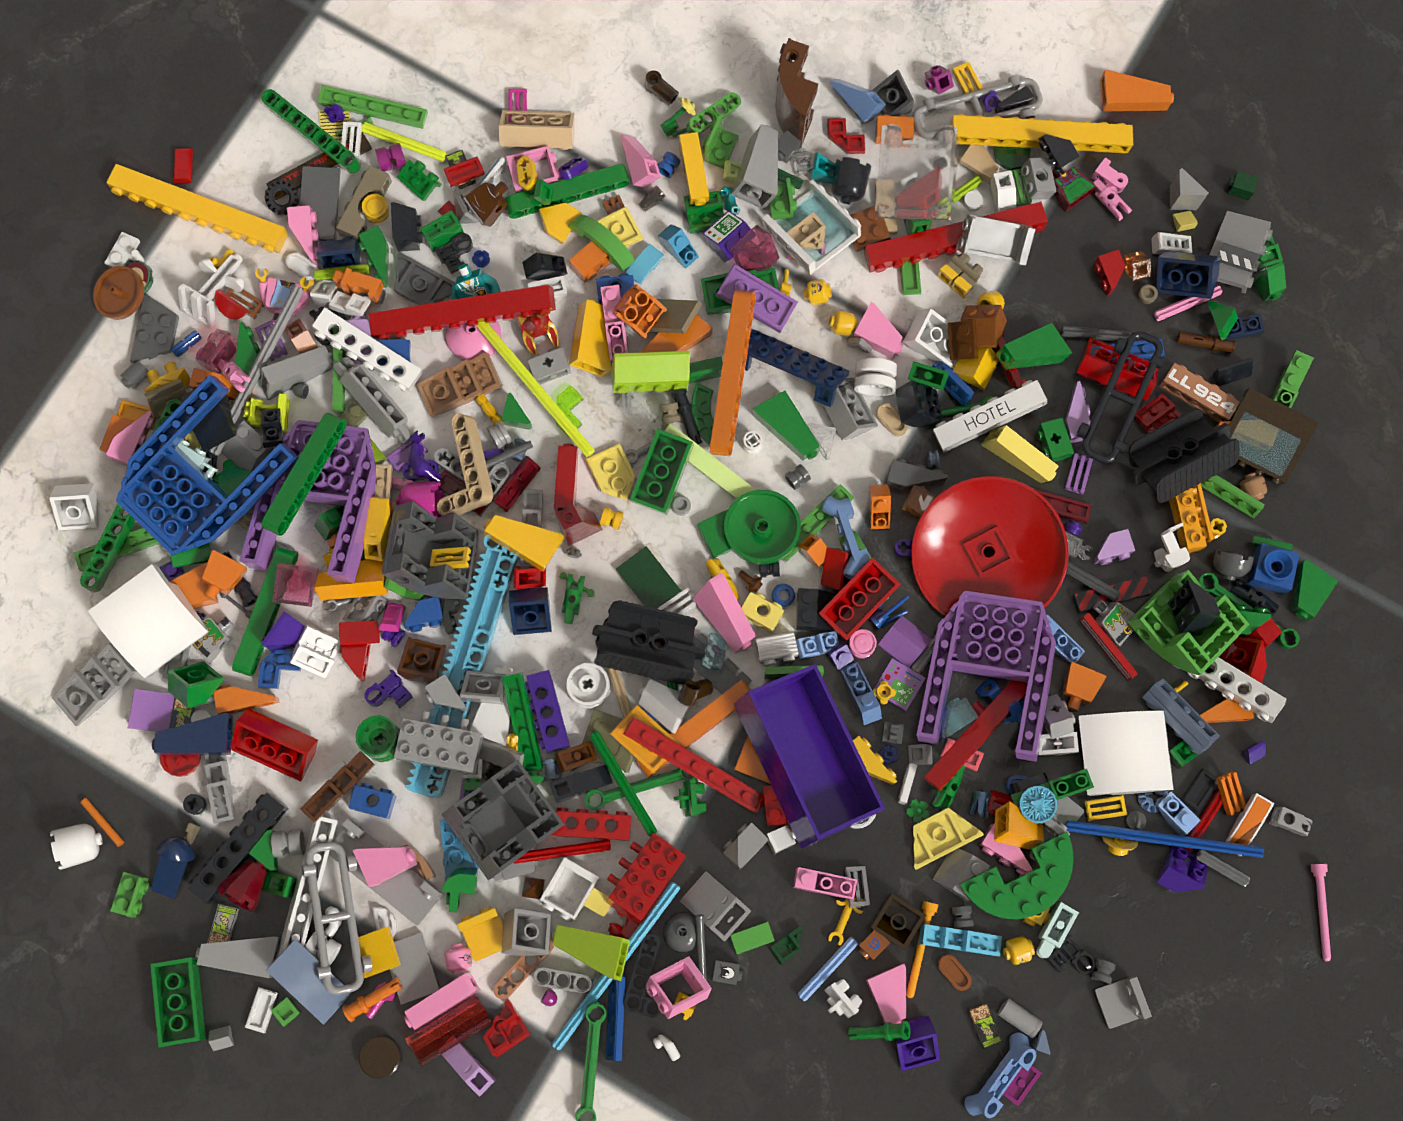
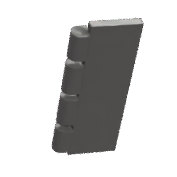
M703 633L697 638L693 637V647L705 650L706 645L708 647L711 644ZM715 645L710 648L714 653L713 659L706 651L704 652V656L711 663L710 669L703 662V657L694 661V668L705 679H709L721 694L725 693L742 679L747 685L752 682L743 671L738 676L735 675L740 668L729 658L722 663L721 660L725 657V654Z

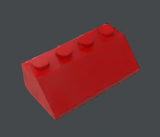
M1090 337L1079 362L1077 373L1084 378H1091L1102 385H1107L1120 354L1113 351L1114 346ZM1091 347H1103L1100 349H1094V356L1090 355ZM1129 353L1128 357L1131 359H1126L1114 388L1119 392H1125L1135 397L1150 361ZM1158 368L1155 369L1144 394L1143 400L1147 401L1156 385Z
M872 557L818 614L843 640L847 641L901 584Z
M247 708L236 721L231 750L298 781H302L315 755L318 739Z

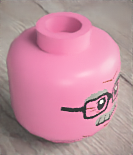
M463 943L450 945L451 949L445 951L447 970L452 971V974L468 972V968L472 966L470 948L463 947Z

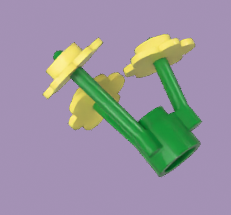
M680 97L679 100L683 107L660 124L667 136L672 134L673 137L687 132L686 128L677 131L679 125L676 119L685 111L692 115L696 114L694 110L695 105L690 99Z

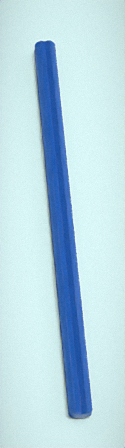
M1066 821L1065 824L1068 828L1066 831L1259 858H1262L1264 855V848L1259 846L1076 821Z

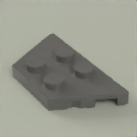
M398 252L396 281L394 285L395 293L417 305L440 302L451 295L454 281Z
M144 294L130 358V362L134 364L146 358L150 360L158 355L171 353L179 316L147 294Z

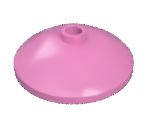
M496 320L490 326L502 337L500 324ZM465 324L460 325L459 329L446 328L447 345L451 352L462 360H472L484 352L489 353L491 356L496 351L477 326H467ZM475 328V331L469 332V329Z

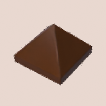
M525 877L522 897L541 899L545 880Z

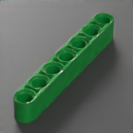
M268 89L263 92L261 99L274 114L348 173L354 174L360 170L361 163L350 150L276 91Z
M618 164L549 184L553 187L550 205H543L533 201L530 195H534L535 191L531 190L507 196L505 198L507 201L506 209L509 218L516 219L537 213L541 208L562 203L569 204L624 188L630 184L625 165Z
M330 413L324 414L262 520V527L278 536L285 534L344 433L347 425L346 420Z
M281 546L277 547L235 656L232 671L250 677L254 675L265 648L261 643L272 629L297 563V551Z

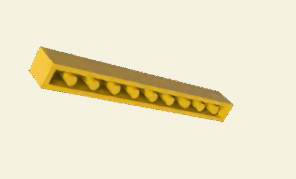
M964 114L953 115L949 124L950 144L1041 149L1038 138L1048 134L1071 140L1076 151L1128 153L1133 146V125H1126L1125 123L1108 124L1107 122L1091 123L1089 121L1073 122L1071 120L1055 121L1054 119L1037 120L1036 118L1019 119L1018 117L1001 118L1000 116L984 117L982 115L966 116Z
M118 164L115 165L107 181L111 192L118 196H128L134 202H144L146 206L153 209L157 207L168 215L173 213L184 221L191 220L200 227H210L216 233L222 234L223 232L229 234L235 240H245L251 246H261L269 253H273V251L280 253L288 236L283 226Z

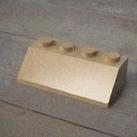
M502 110L499 122V145L506 148L523 147L530 149L533 147L542 148L549 146V149H573L575 113ZM509 114H512V122H508Z

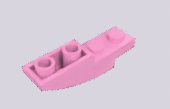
M619 285L600 287L610 361H613L614 354L628 353L625 323L613 315L615 306L621 300Z

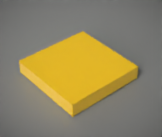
M389 926L358 937L361 957L370 955L372 961V971L364 973V979L401 966Z

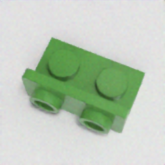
M786 178L785 184H778L777 195L769 203L773 220L793 218L794 211L797 210L796 199L793 200L792 196L795 195L794 184H791L790 178Z
M123 872L110 911L136 918V915L142 909L141 900L143 895L147 893L149 878Z

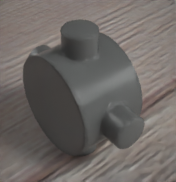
M569 548L566 550L568 557L579 558L582 556L579 549Z

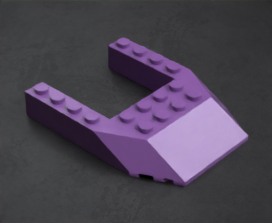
M297 420L292 430L283 437V444H286L299 457L319 422ZM346 426L344 433L304 500L345 506L327 571L329 576L341 582H355L364 549L363 540L370 497H375L376 464L367 428ZM295 463L256 502L239 560L249 568L266 571L268 569L277 535L262 527V520Z
M964 591L957 603L951 607L950 612L938 624L916 735L919 742L937 745L939 743L952 671L1027 682L1015 753L1018 759L1037 762L1056 645L1043 602Z

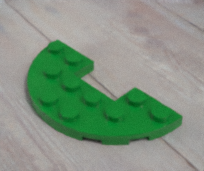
M1062 832L1030 848L1038 865L1037 868L1004 884L997 867L993 866L959 883L962 891L980 909L997 917L1023 919L1040 914L1060 898L1069 883L1073 868V849L1068 832Z

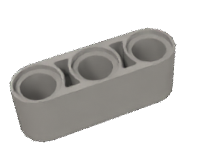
M542 967L537 969L533 975L534 982L543 987L577 993H586L592 987L591 978L585 974ZM540 971L548 973V980L544 983L538 980ZM561 974H565L568 977V984L566 986L558 984V977ZM580 978L588 980V987L585 990L580 989L577 985Z

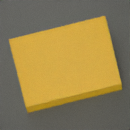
M978 348V358L957 360L953 371L965 382L984 391L999 362V358L992 348Z

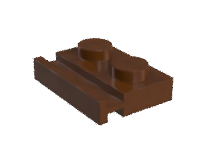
M976 320L948 323L950 360L978 358Z

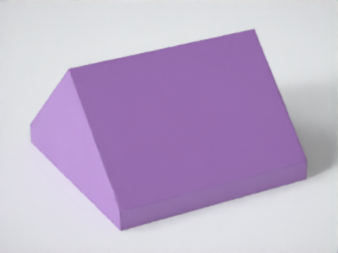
M901 616L883 637L878 646L909 668L932 639L905 617Z

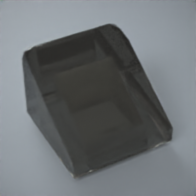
M483 760L482 779L487 781L500 772L502 767Z

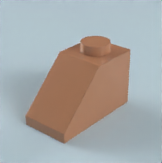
M300 319L285 327V332L299 354L318 348Z

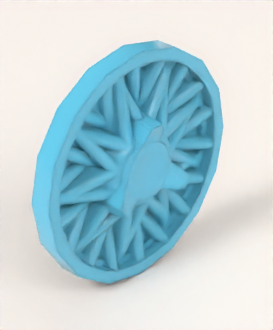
M1033 786L1022 794L1020 810L1027 820L1033 823H1044L1055 815L1057 800L1048 788Z

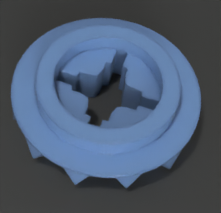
M1155 791L1156 795L1161 796L1155 799V802H1153L1152 798L1146 797L1153 792L1137 794L1140 806L1144 810L1154 813L1160 811L1157 805L1168 795V791Z

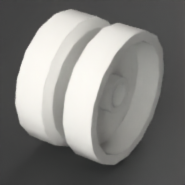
M868 358L857 361L855 374L858 377L854 383V390L857 393L866 396L882 397L896 392V381L893 379L897 375L896 363L880 358Z
M583 663L576 666L569 673L567 691L571 700L577 706L583 709H594L601 706L607 700L610 694V681L607 673L600 666L593 663ZM587 684H591L593 686L592 688L588 687L587 689H585V686Z

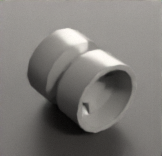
M294 829L290 830L289 833L285 831L273 832L271 836L273 856L275 858L286 857L288 853L291 856L303 855L305 851L303 830Z

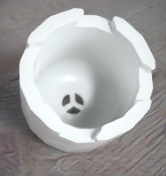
M88 824L74 825L50 832V836L55 838V842H51L55 862L60 861L61 863L58 867L60 870L95 859L99 853V845L103 844L101 834L96 833L95 829Z

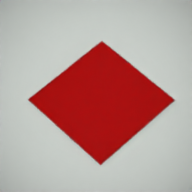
M447 201L438 210L441 215L451 210L456 215L455 206L450 201Z

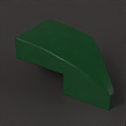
M802 925L769 947V950L780 965L798 953V949L801 946Z

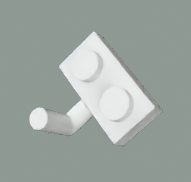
M121 232L104 264L110 268L127 266L130 260L143 264L144 258L136 250L140 240Z

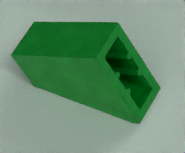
M1307 559L1301 561L1297 565L1292 611L1302 620L1309 621L1314 618L1338 580Z

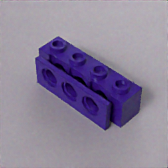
M546 670L526 676V690L532 696V700L529 701L531 711H536L537 719L534 720L536 730H541L542 738L539 739L542 750L546 749L547 754L570 748L550 671ZM544 690L547 692L545 697H537L539 691ZM545 709L552 710L551 715L548 717H543L542 712ZM554 727L557 729L555 735H547V730L549 728Z

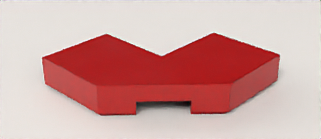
M846 118L827 119L828 139L846 154H865V134L846 135Z

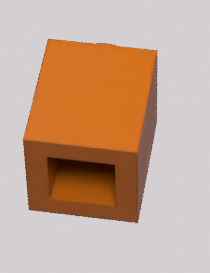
M810 534L798 545V548L810 563L819 567L824 564L828 547L821 538Z

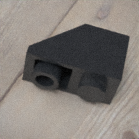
M1048 134L1038 138L1040 148L1043 152L1046 151L1049 157V164L1051 167H1055L1056 170L1080 157L1071 140Z
M536 252L522 262L526 279L539 281L568 274L565 260L562 256Z

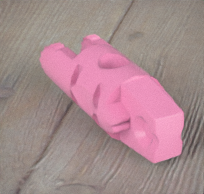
M1099 179L1093 182L1096 185L1094 188L1096 191L1095 196L1119 221L1123 219V216L1116 209L1118 205L1128 214L1132 211L1108 184L1104 185Z
M220 359L218 366L222 370L223 376L238 391L244 392L246 388L242 384L244 381L250 382L251 378L233 361L230 360L228 362Z

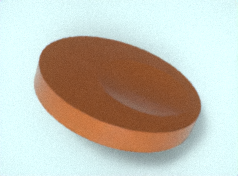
M115 266L108 269L99 277L94 287L93 300L96 309L102 315L113 320H121L131 316L142 303L144 283L141 276L129 267Z

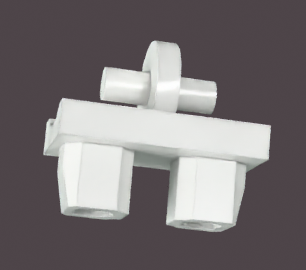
M844 979L837 983L834 982L824 990L829 995L827 1001L831 1005L827 1011L830 1014L836 1011L839 1016L844 1013L847 1018H850L859 1011L857 1008L862 1003V1000L856 994L850 998L846 996L844 992L849 988V985Z

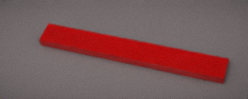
M1012 680L924 776V779L940 791L1010 714L1008 707L1014 701L1020 703L1025 698L1028 683Z
M631 718L623 735L758 814L764 803V795L636 718Z

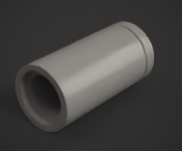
M1009 998L1004 1001L997 1013L998 1016L1030 1038L1036 1036L1043 1024L1042 1020Z

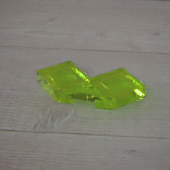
M570 385L557 396V405L578 429L582 426V422L571 410L581 403L584 398ZM556 422V425L566 434V432Z

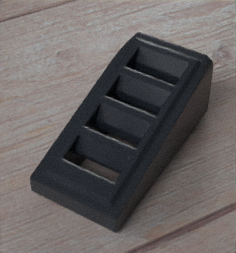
M1025 86L999 102L995 109V114L1032 104L1035 96Z

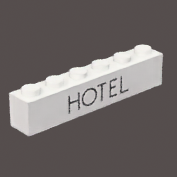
M1029 380L1023 383L1022 387L1017 390L1015 388L1010 389L1000 398L993 397L987 401V404L983 406L976 405L970 409V412L964 415L960 413L947 423L946 421L938 423L933 432L943 453L1046 405L1047 398L1038 380L1034 382Z

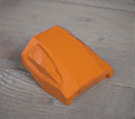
M634 285L615 306L613 315L626 323L639 336L646 339L649 330L661 314L666 312L667 308L639 285Z

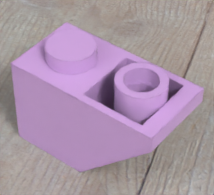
M1129 530L1110 533L1093 560L1094 564L1101 563V565L1111 563L1112 559L1119 558V561L1130 558L1135 548Z

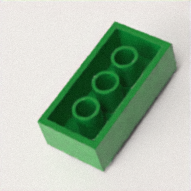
M657 429L630 501L668 515L694 443Z
M195 957L150 964L158 1048L206 1040L199 965H196L197 960H195Z

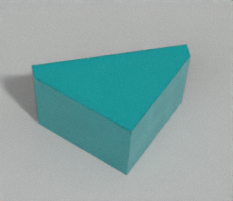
M815 153L811 180L832 184L835 163L820 153Z

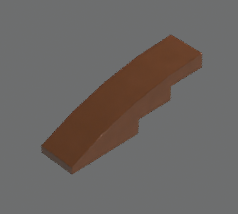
M359 751L347 765H344L330 780L328 779L300 810L313 823L317 822L375 764L362 751Z

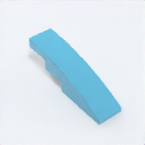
M921 924L919 944L1000 957L1002 936Z

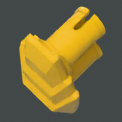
M167 362L164 365L167 374L159 376L158 370L155 369L147 372L150 385L144 391L147 393L177 379H180L183 387L189 385L191 378L184 367L177 369L175 362Z

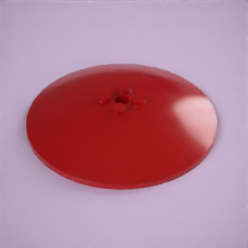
M982 476L971 478L944 490L923 512L915 529L912 542V565L916 581L930 604L945 617L964 591L1043 602L1045 608L1059 591L1068 566L1067 535L1055 509L1048 500L1030 486L1005 477ZM987 546H991L995 550L994 554L990 557L985 556L983 553L984 548Z

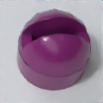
M549 988L540 1002L550 1007L557 1003L558 998L556 993Z

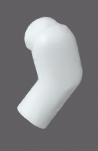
M330 906L326 909L325 914H334L340 911ZM342 920L330 922L324 934L332 938L340 927Z

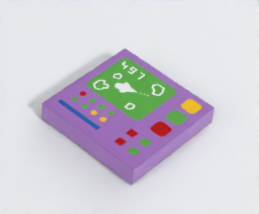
M892 658L875 688H878L882 681L888 682V685L896 691V695L891 697L888 702L906 712L923 684L925 677Z

